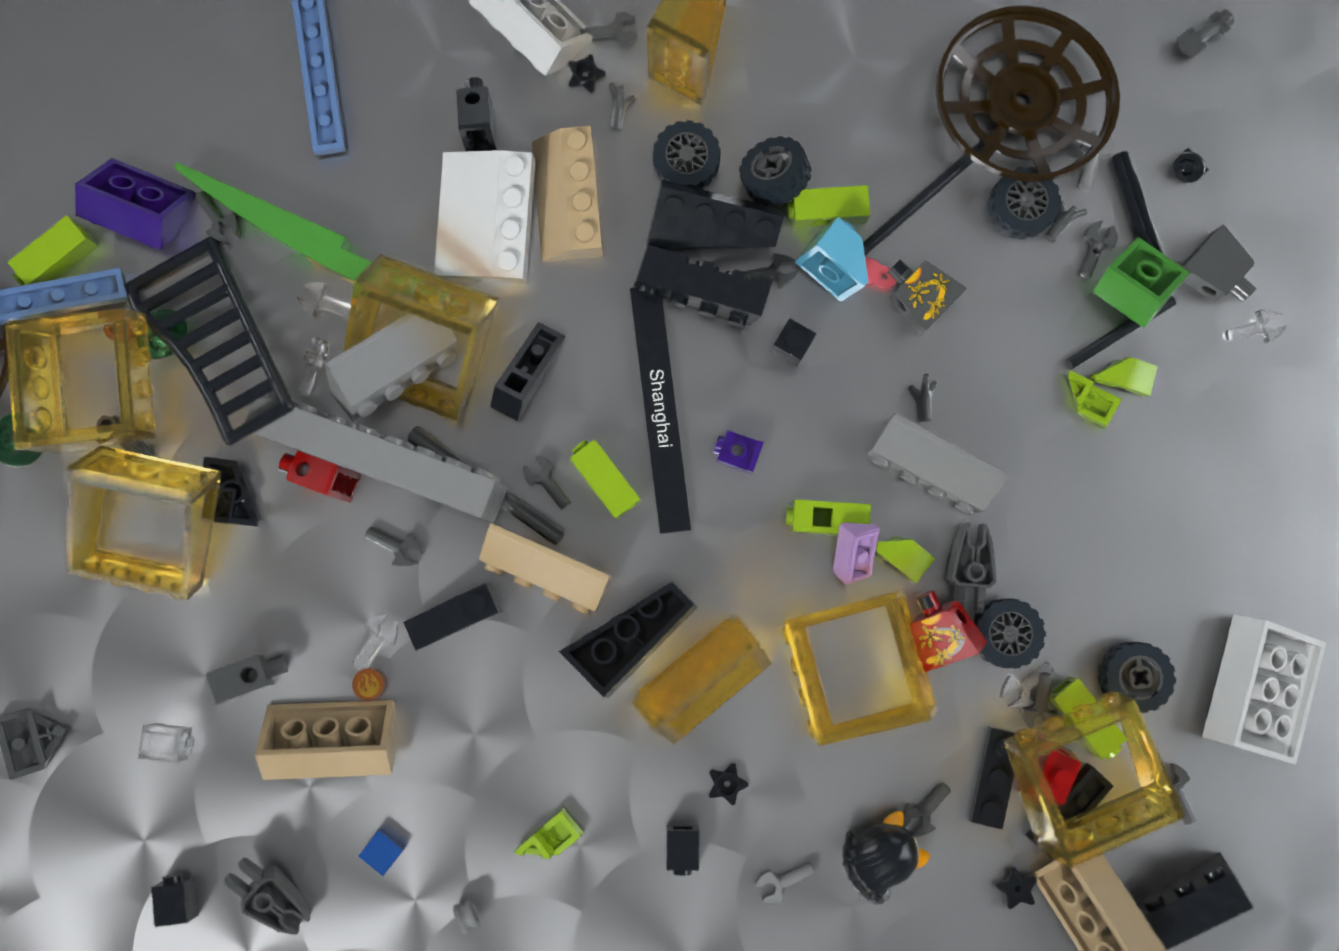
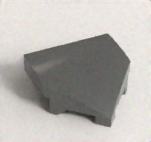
M29 708L0 716V746L9 780L44 770L67 729Z

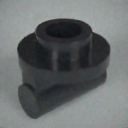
M1189 147L1176 158L1173 164V171L1176 177L1186 183L1199 180L1210 170L1205 165L1204 159L1199 154L1192 152Z

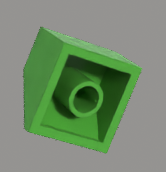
M1138 237L1107 268L1093 293L1145 328L1159 313L1190 272Z

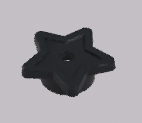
M592 54L577 62H568V66L573 73L568 83L571 88L583 86L589 93H593L595 81L606 75V71L596 67ZM583 72H588V76H583Z
M734 763L724 771L710 770L709 772L714 782V786L709 793L710 798L723 797L731 805H735L738 792L749 786L748 782L738 777L736 764ZM726 781L730 782L729 787L724 786Z
M1011 867L1010 873L1004 881L996 884V888L1006 895L1008 909H1013L1020 902L1034 905L1035 901L1031 890L1036 884L1037 878L1035 876L1023 877L1016 867ZM1016 886H1020L1019 892L1015 891Z

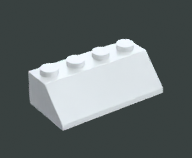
M468 0L473 8L481 12L490 21L493 28L500 31L511 42L512 46L525 55L532 62L534 68L545 76L562 70L569 61L574 59L592 41L593 36L589 33L581 35L580 29L587 27L560 0Z

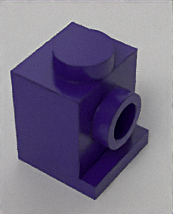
M728 430L725 437L719 435L713 453L719 455L716 462L752 474L764 442ZM732 446H742L743 454L739 456L734 455L731 451Z

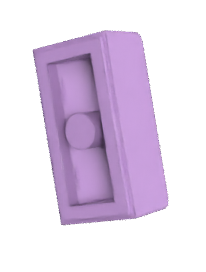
M840 524L833 572L845 585L871 577L880 530L878 525Z

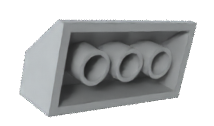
M433 298L325 363L330 393L352 421L360 417H367L380 404L387 400L392 401L398 398L404 389L412 384H420L425 381L430 373L436 369L449 366L457 357V339L439 303Z
M896 413L884 421L867 454L873 457L872 462L884 469H889L890 466L901 472L899 476L902 479L915 485L917 482L929 487L927 492L943 500L945 497L950 498L956 502V508L970 515L973 512H983L1009 477L1005 472Z

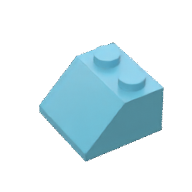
M839 217L819 231L795 260L798 266L840 302L865 287L868 283L862 237L855 232V228L849 222L841 220Z

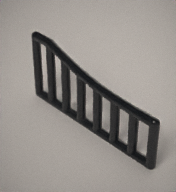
M207 237L124 284L127 300L133 314L173 351L187 369L206 402L226 445L236 444L294 410V402L216 239ZM207 252L209 253L213 261L212 263L142 302L138 293L139 290ZM219 274L223 282L222 286L161 320H158L150 313ZM230 297L234 308L177 339L169 331L221 300ZM239 319L245 329L244 332L196 359L187 350ZM247 344H252L256 355L210 381L207 379L203 369ZM263 368L267 376L266 380L221 404L216 392L256 369ZM274 391L279 404L237 428H232L228 416Z

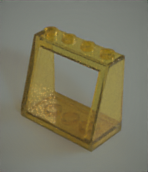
M662 0L647 25L648 77L701 106L708 93L727 0Z
M380 254L354 281L343 353L373 335L381 303L468 335L457 388L428 377L422 383H414L404 389L403 393L398 397V399L406 401L413 406L422 407L442 417L457 420L468 404L499 298Z
M123 308L5 322L15 449L61 454L156 438V417L154 415L152 397L154 389L151 383V356L148 350V324L145 313ZM113 326L121 424L68 430L61 336Z
M101 445L66 468L67 573L79 575L84 579L110 582L115 586H129L147 593L156 592L169 595L174 599L188 600L203 586L221 482V471ZM107 489L185 506L183 568L98 549Z
M904 588L799 615L784 621L785 627L782 628L784 641L787 646L791 645L794 656L791 658V667L794 675L800 678L802 688L799 689L800 700L803 707H808L811 718L808 720V729L813 739L816 738L818 746L931 721L938 711L928 673L924 672L910 629V623L913 620ZM886 606L913 703L833 725L807 627Z
M731 614L638 690L633 696L632 704L655 732L672 744H676L768 668L772 662L758 640L737 615Z
M1119 692L1106 693L1100 697V700L1091 704L1077 705L1072 708L1070 713L1063 716L1049 717L1043 721V724L1032 729L1018 730L1014 733L1013 737L1004 740L1037 846L1068 869L1185 818L1182 804L1135 700ZM1120 722L1124 735L1128 739L1126 742L1140 788L1063 821L1036 757Z

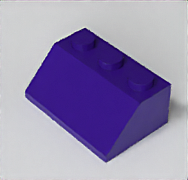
M114 158L109 159L75 183L76 216L159 250H162L178 236L195 199V191Z

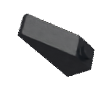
M538 322L494 386L490 407L518 421L533 399L559 351L565 335Z
M485 583L403 623L414 649L417 651L496 616L503 611L491 583Z

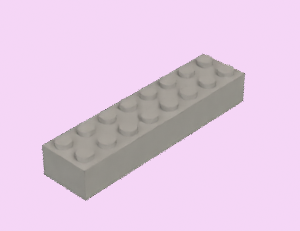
M270 392L268 397L263 396L252 403L245 423L279 404L273 392ZM294 402L295 408L292 412L253 433L492 523L495 522L507 491V487L500 484L501 478L491 472L476 468L475 473L470 472L472 467L465 465L461 461L446 457L445 462L441 461L443 456L431 450L417 446L415 451H413L414 446L406 443V441L387 435L386 439L383 440L385 435L376 432L374 429L360 424L356 427V424L330 413L326 414L300 402Z

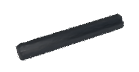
M1128 151L1119 152L1112 157V163L1137 237L1164 254L1131 155Z

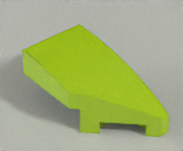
M1125 357L1121 360H1113L1108 364L1109 366L1100 372H1094L1089 378L1110 388L1119 387L1140 396H1151L1158 366L1133 357Z
M1070 370L1067 378L1077 413L1106 429L1122 399L1094 386V381Z
M896 536L891 537V539L877 541L875 553L883 560L891 563L914 583L919 581L935 560L932 555L910 538Z
M563 808L518 846L514 852L520 856L524 854L542 856V859L550 860L553 855L558 856L578 840L584 832Z

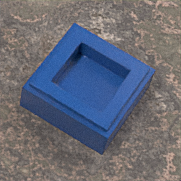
M379 829L358 857L380 875L384 876L405 848L382 829Z

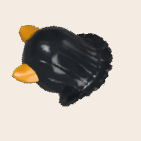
M901 810L890 813L883 823L866 828L857 837L853 835L852 830L846 833L845 843L842 847V865L855 891L872 904H883L886 900H889V897L892 895L889 888L907 880L916 869L923 867L930 858L927 851L918 848L917 840L913 834L903 827L904 814Z

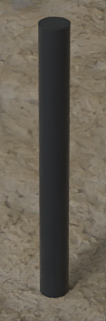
M1171 296L1154 318L1176 305V300L1173 296ZM1129 319L1066 358L1065 361L1069 368L1074 369L1141 326Z

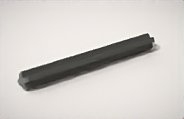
M415 426L410 431L408 441L415 447L420 446L443 456L441 460L445 462L446 457L461 461L465 465L472 467L470 472L475 473L477 467L419 426ZM507 489L500 507L552 544L557 545L565 536V530Z

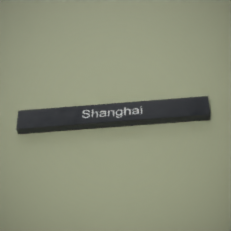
M638 287L630 288L660 534L690 531L691 524L663 300L661 295H657L656 298L641 294Z

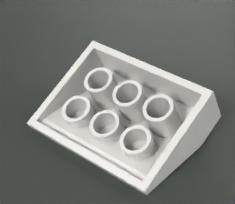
M505 150L443 152L435 277L527 283L536 167L533 153Z
M1234 614L1228 631V638L1223 657L1221 658L1216 685L1213 689V696L1208 716L1205 720L1202 737L1296 765L1326 642L1267 620Z

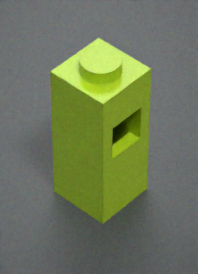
M868 185L802 190L799 196L786 203L787 219H792L793 229L826 227L837 217L849 222L851 225L866 224L870 217Z
M66 215L7 263L15 271L12 276L21 286L56 280L99 246L79 222Z
M586 439L572 449L574 455L570 457V460L616 520L641 502V499L595 439L590 443Z
M795 499L792 501V507H786L785 525H791L790 533L838 536L839 526L842 523L870 524L871 504Z
M1069 676L1050 691L1049 702L1094 757L1102 760L1105 758L1110 759L1122 750L1121 745L1128 739L1079 678Z

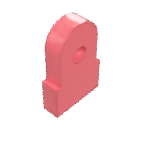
M865 256L868 283L866 285L870 286L872 284L883 289L894 287L897 281L888 274L891 268L878 264L879 261ZM881 275H885L886 280H883Z

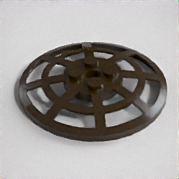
M1026 5L1007 6L991 10L976 17L966 24L951 40L941 58L936 76L935 93L937 108L942 123L953 142L977 165L1011 180L1026 182L1050 181L1065 177L1081 169L1094 159L1106 145L1115 129L1119 115L1120 90L1118 78L1112 61L1102 45L1076 21L1061 13L1041 7ZM1014 21L1036 22L1055 28L1062 33L1052 47L1033 40L1016 39ZM1001 23L1003 41L987 47L975 58L961 46L965 40L977 31L990 25ZM1072 39L1091 57L1100 73L1101 79L1083 84L1076 68L1062 55ZM1017 50L1031 51L1043 55L1045 58L1039 66L1032 63L1019 62ZM1005 52L1007 66L1002 68L996 75H993L982 66L990 57ZM954 56L967 70L961 83L960 101H944L945 75L948 65ZM1055 64L1067 75L1072 87L1059 88L1056 80L1049 73ZM973 76H976L988 86L986 100L970 101L969 93ZM1105 91V118L1099 135L1096 136L1081 129L1087 111L1086 96ZM1025 94L1029 97L1030 104L1023 105L1019 103L1016 95ZM1076 99V113L1071 125L1057 117L1062 101ZM989 113L991 119L997 125L990 137L978 125L973 114ZM948 114H964L971 131L985 144L979 153L969 147L958 134ZM1047 127L1065 135L1055 144L1041 149L1037 136L1038 133L1044 131ZM1007 133L1024 136L1028 151L1015 150L1000 143ZM1072 140L1091 147L1076 162L1058 171L1051 172L1045 157L1064 149ZM996 151L1011 158L1032 160L1038 174L1015 172L990 162L989 159Z

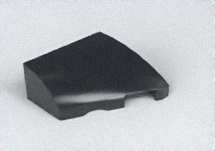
M204 457L199 487L201 488L197 520L258 527L259 521L238 461Z

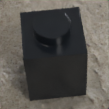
M789 318L774 343L771 352L798 367L817 333Z
M667 825L666 870H673V875L689 876L692 875V871H699L698 825Z
M183 873L163 876L162 882L151 887L154 927L185 924L198 916L195 877L183 878Z

